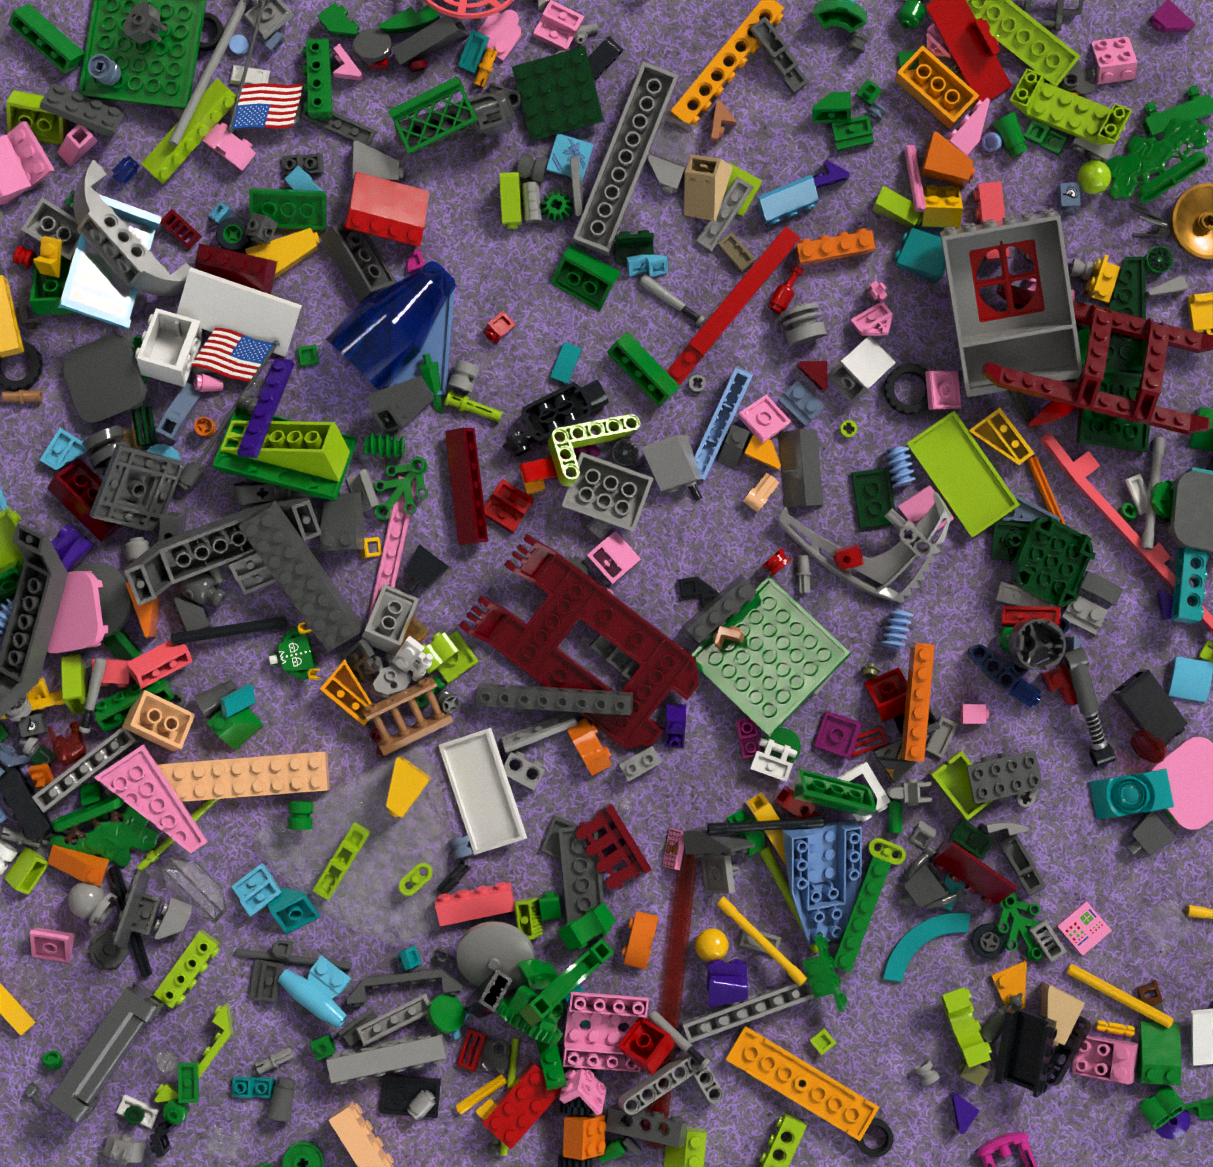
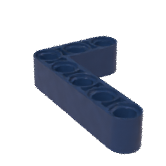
M1061 617L1060 621L1063 623L1062 632L1065 634L1069 629V622L1066 618ZM1031 641L1026 645L1028 650L1031 647ZM981 644L972 645L968 650L969 658L998 687L1003 689L1014 686L1029 670L1022 669L1020 672L1016 671L1014 668L1015 663L1012 660L1004 666ZM977 647L982 650L980 658H976L973 654L974 649ZM990 661L996 664V669L993 672L987 669V664ZM1003 675H1007L1009 677V683L1007 685H1003L1001 683V677Z

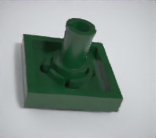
M996 521L993 524L990 559L1013 561L1020 546V540L1023 539L1029 524Z

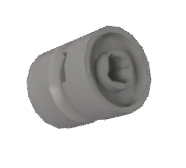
M457 359L454 367L456 373L451 376L448 385L458 390L472 393L475 385L473 379L477 378L480 367Z

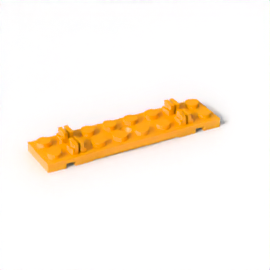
M744 1026L725 1059L830 1124L845 1131L858 1141L862 1139L880 1108L878 1105L747 1026ZM800 1080L806 1081V1085L804 1087L799 1086L798 1083Z

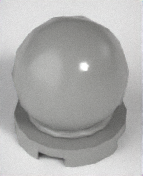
M86 882L77 883L71 888L67 897L69 910L76 917L89 919V926L94 929L98 928L97 923L99 921L103 923L113 909L110 907L112 902L118 901V897L113 893H109L106 896L101 886Z

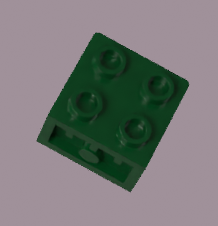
M649 230L638 231V234H630L629 231L619 232V235H615L616 265L627 264L626 257L654 255V233H649Z

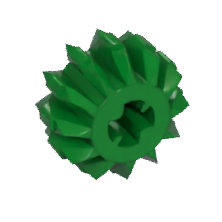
M552 190L550 191L551 197L546 194L544 195L546 201H541V206L545 208L541 209V212L543 214L547 213L545 216L547 220L553 216V223L556 222V217H559L560 222H563L562 216L564 215L566 218H569L568 212L573 211V207L568 206L572 204V199L566 200L568 198L567 193L561 196V190H558L557 195ZM557 202L558 205H562L559 210H556L554 203Z

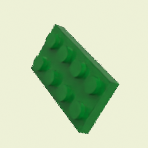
M249 189L250 218L252 213L266 215L278 223L276 228L327 229V191Z

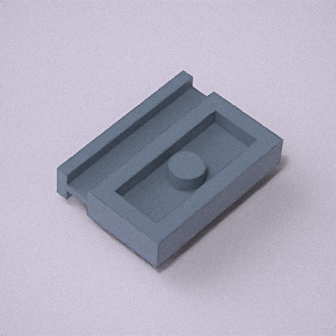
M799 380L778 399L804 426L825 407Z

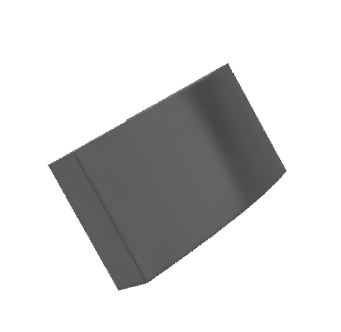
M321 153L282 156L284 176H287L297 165L308 175L324 173L323 154Z
M1090 571L1085 572L1079 586L1092 597H1098L1111 606H1116L1123 591L1118 585Z

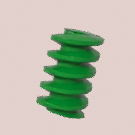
M371 432L370 436H366L364 454L368 456L371 451L372 456H376L378 452L379 456L383 457L386 452L387 458H391L394 453L395 459H398L400 454L403 459L405 438L401 436L398 441L397 436L394 435L392 440H390L389 434H386L385 438L382 439L381 433L375 438L374 432Z

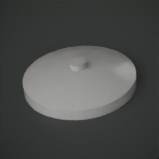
M484 922L470 928L462 936L457 949L458 967L468 981L479 987L498 969L513 979L507 990L523 983L517 963L534 959L535 957L533 945L526 934L515 926L503 922Z

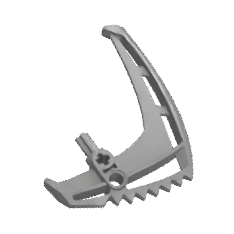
M937 492L933 494L935 503L918 524L909 520L905 521L892 508L884 517L897 528L896 532L900 535L901 540L880 555L872 558L863 556V565L842 571L839 566L836 567L833 560L819 551L821 547L831 555H836V549L842 547L828 541L788 514L787 507H784L781 512L779 525L814 559L850 585L876 597L904 603V596H911L912 594L910 588L919 587L917 580H925L923 572L931 571L929 563L936 562L933 554L941 551L937 544L945 541L951 514ZM946 518L947 520L941 534L933 542L931 540L942 520ZM793 526L807 536L813 544L809 543ZM906 530H912V535L910 533L907 535L905 533ZM924 542L928 547L921 549L918 543ZM917 556H927L911 581L899 593L887 587ZM852 569L859 571L860 573L870 577L871 579L881 584L877 587L874 586L873 584L854 575L852 573Z

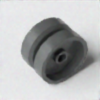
M120 426L104 429L83 441L82 445L86 453L93 454L90 457V461L94 469L108 466L116 443L130 447L128 441H121L125 435Z

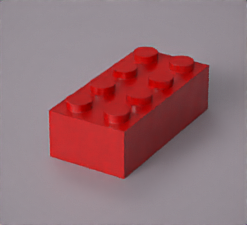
M531 1061L485 1113L480 1122L511 1150L561 1093V1088L547 1090L543 1071Z

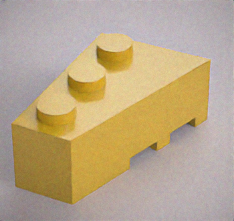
M1000 407L968 430L1017 465H1020L1035 454Z

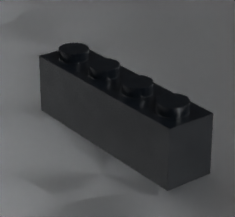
M18 765L7 766L4 768L5 772L0 776V792L5 797L3 801L8 808L11 807L14 812V820L21 824L24 829L22 831L24 837L27 840L38 842L54 831L51 826L52 822L47 813H43L32 797L35 793Z

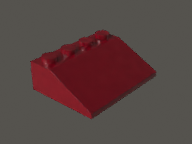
M199 243L195 269L271 295L278 261Z
M943 841L937 849V853L930 859L934 862L933 867L941 872L945 870L950 873L949 878L956 883L962 881L966 885V890L972 894L976 892L982 896L981 900L988 905L992 903L998 905L1018 889V886L954 842Z

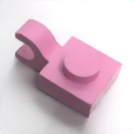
M874 281L868 287L870 290L868 293L874 301L878 300L881 302L888 296L884 291L886 287L882 282L878 284L877 281Z

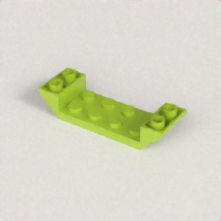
M1026 68L1010 98V102L1026 117L1095 145L1115 144L1132 113V109L1114 103L1111 109L1044 82L1043 74Z

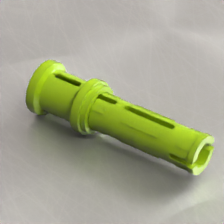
M451 389L444 403L445 406H453L461 412L466 410L497 423L500 422L503 414L502 411L469 400L467 395L461 396L453 393Z

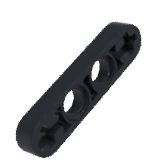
M1081 1016L1078 1017L1068 1040L1075 1038V1045L1073 1047H1068V1040L1065 1045L1059 1043L1049 1063L1051 1070L1046 1081L1049 1085L1057 1086L1065 1076L1090 1032L1091 1023L1088 1019ZM1079 1023L1083 1024L1084 1027H1083V1028H1080V1027L1078 1026ZM1061 1055L1066 1057L1063 1064L1058 1063V1058ZM1051 1073L1055 1076L1054 1079L1049 1077Z

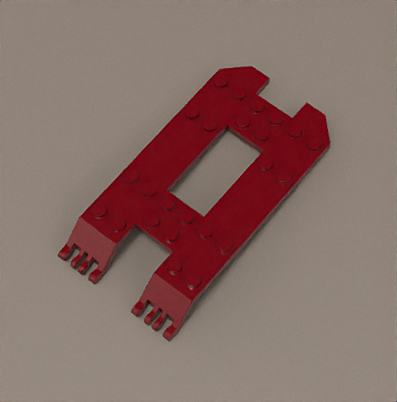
M526 534L523 538L524 541L535 548L530 552L523 545L519 544L517 549L526 555L527 558L517 551H514L512 556L523 564L518 567L511 560H507L504 566L513 573L537 585L548 594L547 598L529 622L525 623L510 610L481 595L478 598V602L489 608L485 613L479 607L473 605L471 610L480 616L481 619L471 612H468L466 615L467 618L477 623L475 628L471 627L464 620L458 626L466 633L490 644L544 687L614 691L558 648L576 622L581 619L641 666L621 690V692H633V711L631 715L578 713L587 718L591 723H594L596 727L625 749L638 746H652L662 734L664 728L649 717L671 689L685 700H688L699 686L696 658L555 549Z

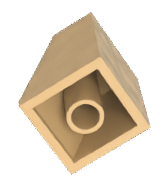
M1043 981L1041 984L1040 1015L1057 1021V1035L1053 1044L1056 1046L1059 1043L1065 1045L1085 1003L1077 997Z

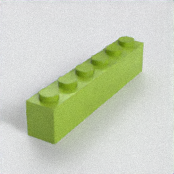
M216 78L204 92L178 146L169 143L178 124L177 122L144 159L141 165L164 184L209 131L235 104L237 96Z

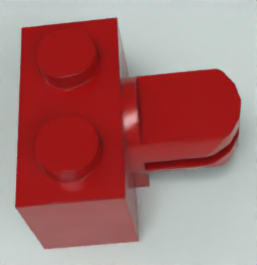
M1064 664L1040 673L1047 691L1060 689L1066 704H1078L1069 671Z

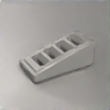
M1180 275L1148 290L1146 297L1180 293L1189 288L1183 275Z
M1046 919L1029 929L1049 962L1054 961L1067 952ZM1045 926L1046 930L1037 935L1036 932ZM1047 933L1050 934V936L1041 941V937ZM1051 939L1054 940V942H1052L1051 944L1047 945L1046 947L1044 946V944L1050 941ZM1057 945L1056 949H1054L1050 953L1048 952L1049 949Z

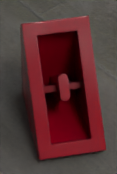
M800 361L796 367L824 393L828 388L827 361Z

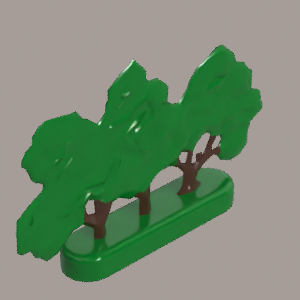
M115 794L52 821L51 826L55 832L71 828V832L67 837L54 835L49 843L51 847L56 845L93 856L101 855L102 858L110 860V863L115 862L120 867L125 868L131 859L130 848L142 851L155 848L158 843L159 834L151 828H146L150 820H147L130 805L127 806L125 812H116L115 809L121 807L124 804V800ZM108 812L111 813L110 822H98L96 819L98 816ZM118 817H122L123 822H120ZM91 820L95 826L93 831L83 833L79 831L77 825ZM74 834H77V844L72 845V837L74 838Z

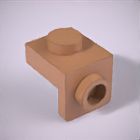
M719 626L718 631L714 633L713 642H715L714 645L717 649H722L724 639L743 643L745 636L738 627L729 626V628Z

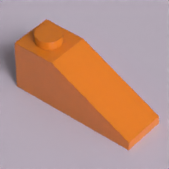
M53 845L48 864L82 882L101 886L110 860Z

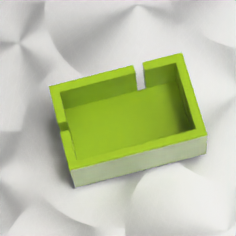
M958 750L945 760L947 764L941 763L929 775L965 820H969L993 800L978 804L973 802L966 771L967 766L972 765V763L961 750Z

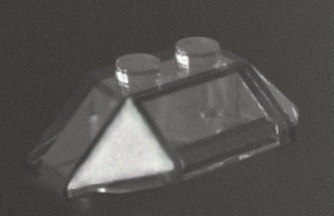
M172 856L160 868L164 874L168 889L180 901L192 905L191 912L196 917L216 923L227 910L223 888L196 861Z

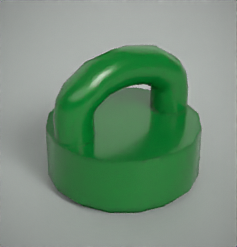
M49 1051L42 1058L43 1066L47 1070H56L63 1066L62 1056L58 1051Z

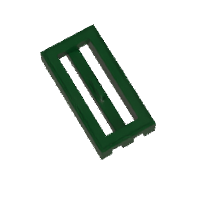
M142 406L138 409H132L137 446L157 444L152 407ZM138 412H140V415H141V422H142V423H141V426H142V430H143L144 440H145V441L142 440V434H141V427H140V421H139Z

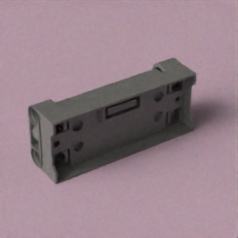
M138 981L134 983L132 988L126 987L48 1102L66 1113L76 1122L80 1123L88 1118L100 1101L98 1097L100 1092L148 1022L156 1019L165 1003L155 997L154 992Z

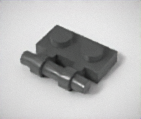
M365 638L359 640L342 656L352 672H358V679L361 682L370 679L374 673L380 670L382 665L381 660L377 659L374 661L372 659L375 653Z

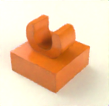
M48 763L30 766L28 770L36 788L44 787L45 784H49L55 779Z

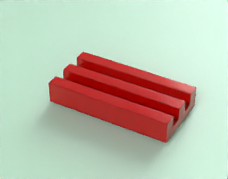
M880 726L860 733L858 738L879 731L881 735L856 743L855 747L881 738L883 742L858 751L853 750L852 757L888 745L883 727Z
M468 1028L457 1066L473 1072L476 1071L488 1034ZM472 1034H474L475 1036H474V1039H473V1042H472V1045H471V1048H470V1051H469V1054H468V1057H467V1060H466V1064H464L463 1061H464V1058H465V1055H466V1052H467V1049H468V1046H469V1043H470ZM479 1037H481V1038H480V1041H479V1044H478V1047H477V1050H476V1053H475V1056H474V1059H473V1062H472V1065L470 1066L471 1061H472V1058H473V1055H474V1052H475V1049H476V1046H477V1043H478V1039H479Z

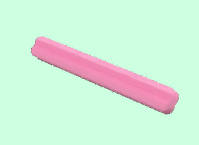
M907 145L904 151L914 208L916 212L922 213L926 210L916 148L914 145Z

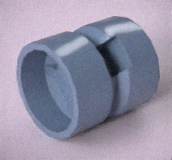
M94 55L88 62V72L102 84L107 86L114 85L120 79V67L106 55Z

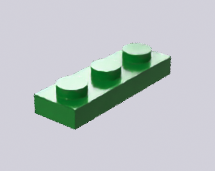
M536 1040L547 1090L566 1087L557 1044L548 1045Z

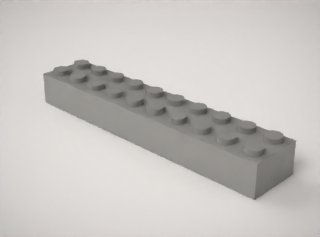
M646 62L642 63L574 234L573 243L609 256L615 242V235L619 232L674 93L679 75Z

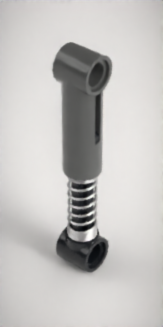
M1079 647L1064 653L1062 659L1066 669L1069 671L1080 713L1086 718V727L1089 728L1088 732H1090L1089 737L1092 738L1090 740L1092 742V748L1089 751L1090 758L1094 766L1098 768L1114 762L1116 758L1111 745L1104 738L1105 734L1102 733L1101 720L1099 719V714H1097L1099 706L1087 666L1089 664L1088 657L1084 649Z

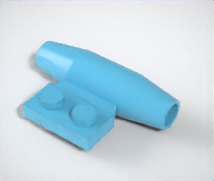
M322 955L309 970L308 980L289 969H286L280 975L278 982L294 1000L317 1018L336 1028H340L346 1021L348 1016L335 1003L333 998L341 995L352 979Z

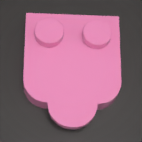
M506 10L502 14L498 12L488 16L478 32L490 37L487 47L498 51L496 57L503 62L521 38V28L518 26L519 17L513 10Z

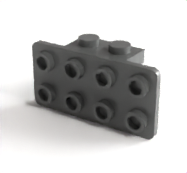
M1034 751L1009 755V752L998 753L996 758H992V755L980 758L981 761L968 765L966 768L972 799L976 804L1041 789L1043 786Z
M140 869L132 876L131 884L133 885L131 891L126 894V906L119 915L118 920L120 923L112 936L113 945L122 949L127 948L132 931L151 936L162 902V898L145 894L150 875Z

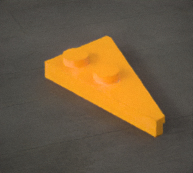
M1025 960L991 975L1004 1006L1010 1004V995L1014 996L1022 993L1021 1000L1023 1006L1021 1008L1025 1009L1027 971Z

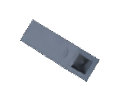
M186 383L185 387L181 389L163 415L156 431L177 442L203 392L195 390L193 385Z

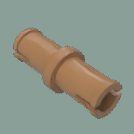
M25 389L3 391L2 401L4 403L19 402L20 404L42 402L43 392L42 390L26 391Z

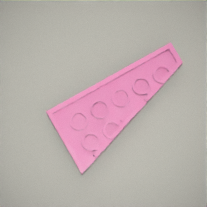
M145 745L140 746L94 777L147 820L149 819L154 823L156 827L172 837L174 841L188 852L192 853L208 842Z

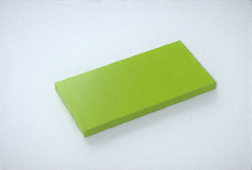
M955 411L906 443L971 538L1020 506Z

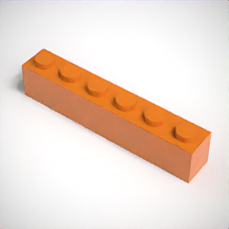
M911 642L901 747V758L904 760L924 762L935 649V645L930 643Z

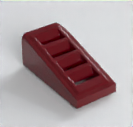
M173 209L160 220V224L188 250L202 237ZM175 216L176 219L170 224V226H168L167 224H168V223L173 219V217ZM181 222L182 225L174 231L173 229ZM187 227L188 230L180 237V233ZM193 233L194 236L188 242H185V239Z

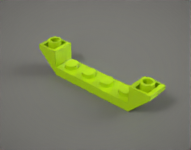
M227 1003L223 1007L219 1005L213 1013L215 1017L212 1022L224 1031L220 1030L214 1038L215 1044L212 1047L208 1046L202 1054L204 1059L199 1063V1079L233 1034L230 1007ZM170 1082L165 1085L161 1084L155 1092L157 1097L154 1101L158 1103L178 1099V1088Z

